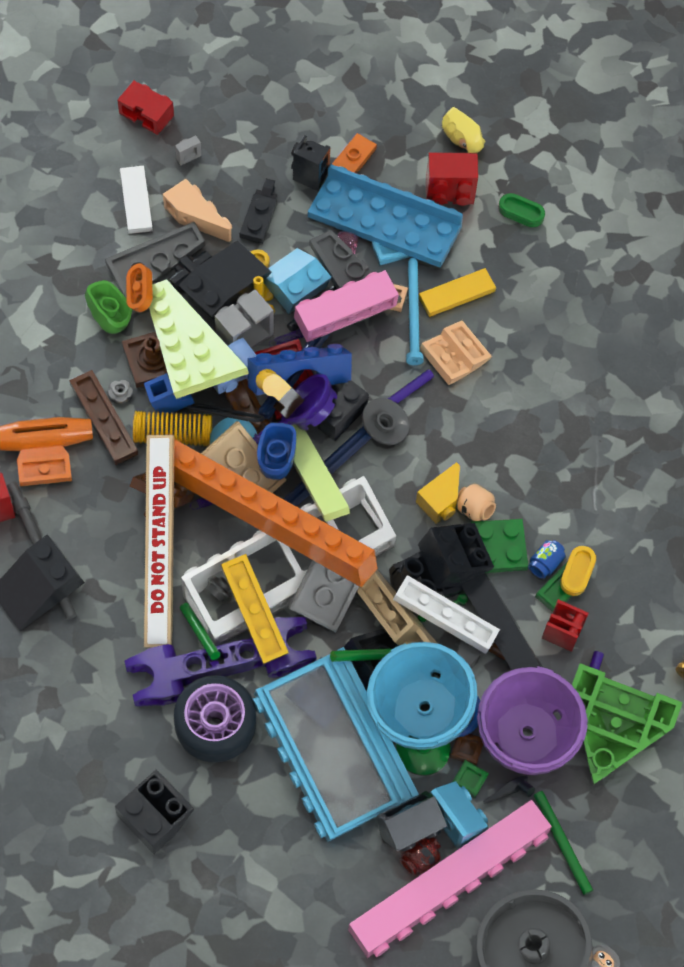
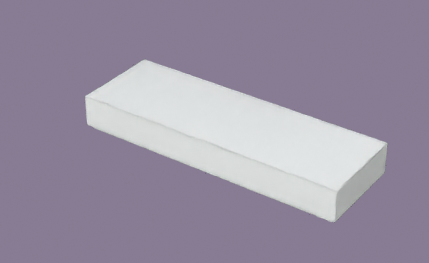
M144 166L120 168L128 234L153 231Z

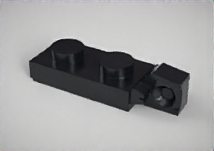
M266 178L262 190L256 189L239 233L240 238L263 244L277 206V194H273L275 180Z

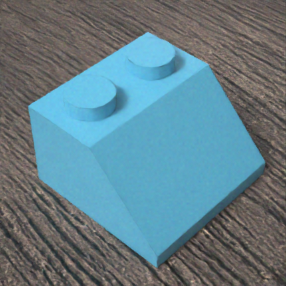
M296 248L268 268L272 273L263 283L286 312L290 314L301 301L311 299L327 288L331 276L317 258Z
M455 781L437 787L430 792L435 796L446 821L447 827L443 828V830L457 850L487 830L488 825L486 823H488L486 815L480 808L476 810L471 803L472 797L464 786L460 787Z

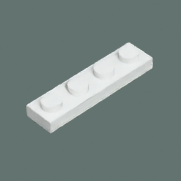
M408 575L393 598L394 601L484 654L488 652L500 631L497 627Z

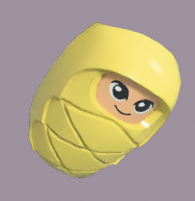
M452 107L443 117V131L455 145L466 149L468 153H479L484 148L485 143L480 126L463 112Z

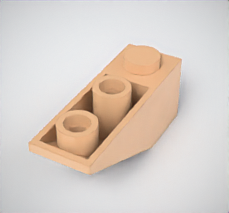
M184 179L163 193L164 208L179 224L187 225L195 222L199 231L227 242L232 240L231 223L226 217L222 218L217 213V209L211 201L204 199L200 189L195 184L191 185L187 179Z

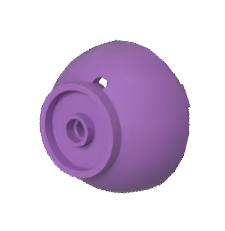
M539 666L537 668H517L499 676L484 691L478 708L477 722L479 734L485 749L505 768L528 775L546 774L561 768L569 762L581 748L588 726L585 706L575 688L559 674L554 673L553 670ZM555 712L560 714V720H557L553 715ZM530 729L532 735L525 736L523 730Z

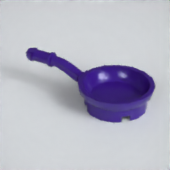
M316 374L301 382L294 390L305 401L288 419L281 414L282 420L277 423L296 424L300 429L308 430V425L312 424L315 427L326 419L335 406L332 400H337V394L331 388L328 377L324 374ZM263 430L258 435L254 434L253 439L257 444H259Z

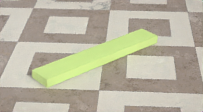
M296 424L291 425L296 430V450L293 465L324 521L327 522L350 514L347 502L307 432L300 429Z

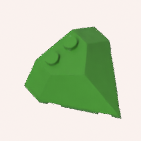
M580 663L572 686L579 693L586 710L588 726L583 743L593 784H596L671 731L675 726L683 702L659 693L652 696L605 678V672Z

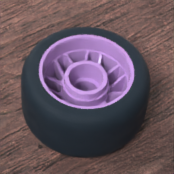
M215 675L195 680L181 692L175 704L174 726L177 738L183 748L197 759L207 762H223L235 758L248 747L255 734L256 708L251 695L243 685L228 677ZM212 718H219L223 721L218 725L208 723Z

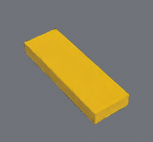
M486 268L421 292L419 293V299L428 316L431 317L496 291V286Z

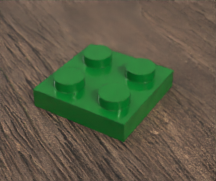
M523 519L475 522L494 565V568L486 573L528 570Z

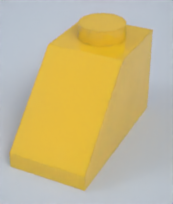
M457 462L417 492L416 503L435 524L442 519L444 521L448 520L456 512L460 465Z

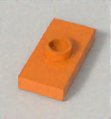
M357 133L332 165L344 167L348 171L357 174L375 152L377 144Z

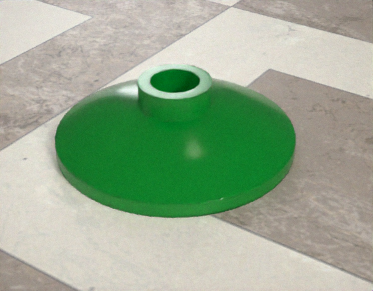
M450 743L427 750L405 748L397 744L396 750L407 771L415 775L428 776L439 772L446 765L450 756Z

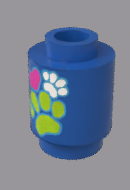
M546 540L530 558L529 570L540 579L551 576L566 558L564 547L555 540Z

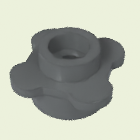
M215 576L210 579L212 583L208 586V589L217 599L224 601L226 598L233 596L228 581L223 577L217 578Z

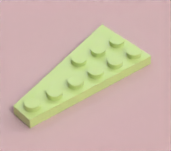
M168 280L152 284L153 299L149 309L176 399L249 374L244 363Z

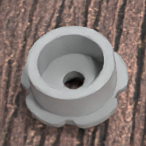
M126 380L114 381L109 386L108 396L115 403L124 404L133 395V388L130 387V383Z

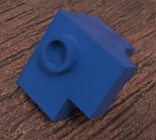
M167 373L144 383L149 401L156 413H160V418L162 412L166 416L167 412L171 414L195 403L192 394L176 399Z

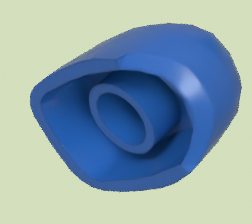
M270 423L263 429L257 448V460L261 473L268 479L281 480L288 475L292 468L296 450V430L293 426L284 423Z

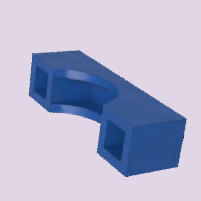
M330 344L327 348L321 349L307 347L304 348V351L298 352L283 350L280 354L275 355L260 353L256 357L247 358L249 371L248 388L256 395L265 394L256 385V376L264 369L273 370L284 381L295 372L304 369L315 370L317 374L326 375L331 385L351 381L352 353L340 344Z

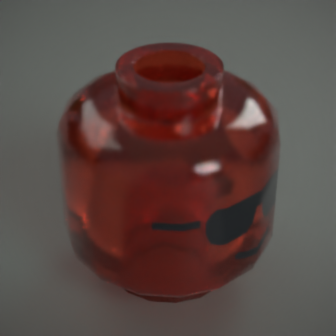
M434 837L429 839L423 838L417 841L413 848L407 851L400 850V863L411 875H422L440 862L441 855L439 849L441 845Z

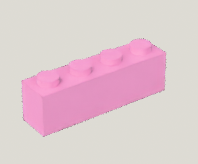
M386 270L379 273L372 272L360 281H350L340 289L335 291L328 290L322 293L320 297L301 301L295 306L294 319L306 342H309L395 307L399 294Z

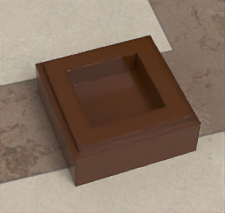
M473 734L457 737L450 758L462 762L466 760L476 766L483 747L481 737Z

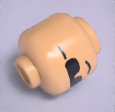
M471 484L468 487H463L458 493L457 508L460 513L472 521L488 520L493 515L496 509L495 497L482 486Z

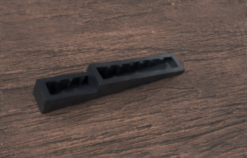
M484 573L462 584V588L480 618L500 629L494 641L511 670L526 667H543L487 574Z

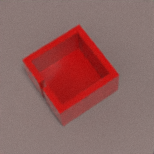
M429 153L426 171V200H432L439 205L448 204V201L460 206L474 204L478 183V154Z

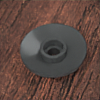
M376 398L364 407L362 412L363 426L374 440L386 445H395L406 438L409 432V419L399 404L390 399Z

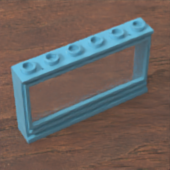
M329 654L255 690V698L252 699L255 708L259 714H264L267 723L264 724L271 739L276 738L280 746L277 748V752L283 763L288 762L292 770L289 773L290 778L296 788H301L305 796L301 798L308 813L313 812L317 820L314 826L320 838L325 837L327 842L376 818L377 815L419 795L393 742L380 731L372 719L367 705V692L351 661L332 662Z

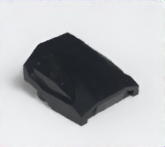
M421 551L393 564L389 569L391 587L396 593L407 575L445 598L453 597L464 590L461 585L437 589Z

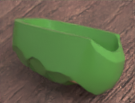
M103 280L90 284L86 289L85 299L96 322L109 334H117L126 329L132 315V309L127 305L125 296L109 281Z

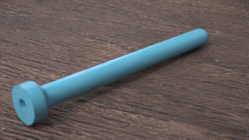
M410 258L408 261L410 352L406 354V363L409 365H420L424 362V355L420 352L418 261L416 258Z

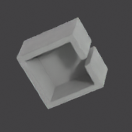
M256 289L249 294L241 295L237 299L236 305L225 306L215 315L216 334L227 346L238 339L244 338L253 349L274 335V310Z

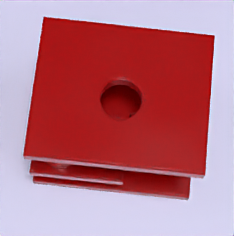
M558 599L553 614L551 613L546 624L542 639L572 652L589 613Z

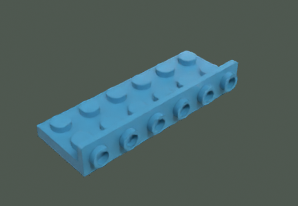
M332 164L328 167V177L308 210V218L371 242L375 241L379 245L402 252L405 255L441 268L462 228L463 214L453 208L444 207L432 200L420 198L408 191L396 189L387 183H380L365 175H359L348 171L344 167Z

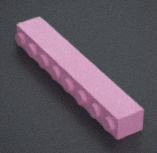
M530 800L351 922L348 931L367 958L373 954L376 957L382 955L390 948L388 945L396 938L399 941L405 939L413 932L411 928L419 922L425 925L436 916L435 911L441 907L448 909L458 902L457 896L464 891H467L468 894L481 886L480 880L488 875L490 878L498 875L504 869L502 865L512 860L514 863L527 853L525 849L533 844L535 847H538L549 838L547 834L552 826L533 800Z

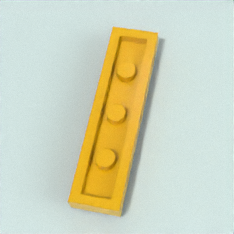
M244 554L222 563V570L262 663L266 664L287 655L289 652L247 555Z

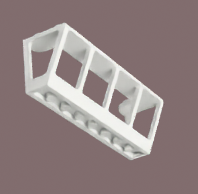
M362 476L357 480L354 478L347 481L343 488L339 490L349 509L361 503L378 528L375 532L360 539L359 542L374 549L375 556H378L395 546L396 534L366 478ZM365 494H366V496H367V498H368L370 504L372 505V507H373L375 513L373 512V510L371 509V507L369 506V504H368L367 501L365 500ZM308 503L300 508L316 518L321 516L315 503ZM334 520L326 522L330 526L338 529ZM261 530L257 531L251 539L235 543L224 554L213 555L206 564L188 569L184 576L181 577L183 597L191 606L215 646L225 643L248 628L239 608L217 621H213L199 593L208 586V578L222 571V563L244 554L249 556L276 541L275 538ZM280 541L278 543L291 565L295 577L264 594L272 615L290 606L307 570H301L289 546Z

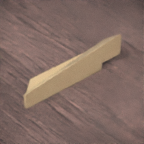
M378 569L362 588H358L357 593L396 644L400 646L404 643L414 642L437 643L411 610L393 600L396 591Z

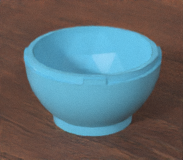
M431 642L404 643L392 649L376 665L370 676L367 689V705L371 717L380 731L391 741L405 748L417 750L435 749L459 737L468 727L474 715L477 702V683L469 664L452 649ZM437 672L441 677H432V673ZM428 704L430 708L427 711H422L420 706Z

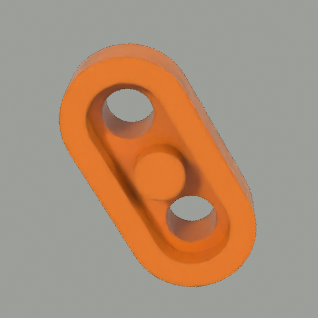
M141 263L133 265L126 277L127 305L136 312L147 310L153 299L152 271Z

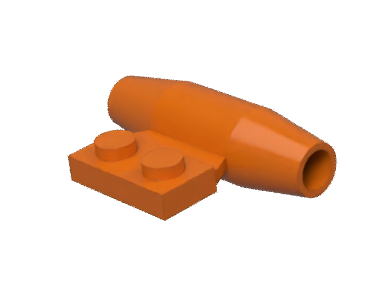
M54 417L17 421L0 426V451L20 452L17 458L20 486L72 481L69 453L64 447L93 439L91 419Z

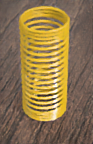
M135 411L133 420L134 443H147V435H150V412L147 414V434L145 439L146 412ZM154 411L152 412V431H151V435H154V426H155V412H154ZM157 412L156 435H159V412ZM164 412L161 413L160 435H164ZM168 412L166 413L165 435H168ZM173 413L170 415L169 435H173ZM175 413V440L183 444L185 442L186 446L188 444L192 446L193 442L195 446L199 444L200 447L202 443L204 447L211 445V414H203L201 439V415L198 414L197 436L196 414L193 415L191 439L192 414H189L188 435L186 434L187 414H184L182 438V413H180L179 434L177 438L178 413Z

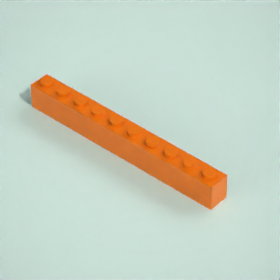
M174 440V482L361 588L378 569L374 549L183 443Z

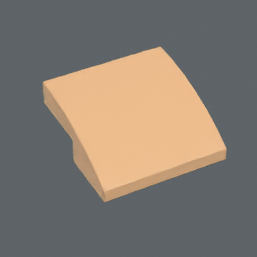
M462 320L444 328L441 335L423 342L420 346V351L448 385L472 373L492 357Z

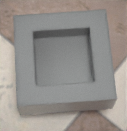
M197 136L183 139L175 145L176 160L180 166L201 156V142Z

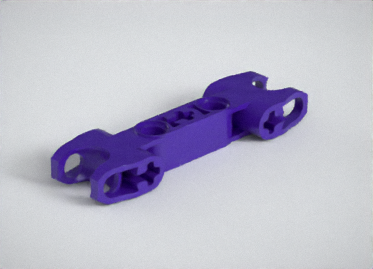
M274 618L289 653L266 664L262 663L252 638L216 646L220 652L219 658H222L224 664H219L217 659L211 660L205 649L176 656L174 646L170 644L152 647L124 661L127 672H147L154 678L149 687L133 694L135 706H164L176 703L179 695L184 690V686L206 676L217 675L226 677L265 667L269 678H279L315 662L317 659L315 651H297L290 648L287 643L290 637L307 629L306 618ZM249 651L252 652L254 656L249 659H244L240 656V654L242 652ZM206 661H209L210 668H207ZM192 664H199L201 669L192 672L188 667Z

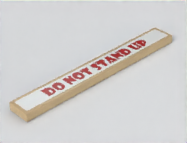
M147 435L145 648L166 644L172 645L174 435Z

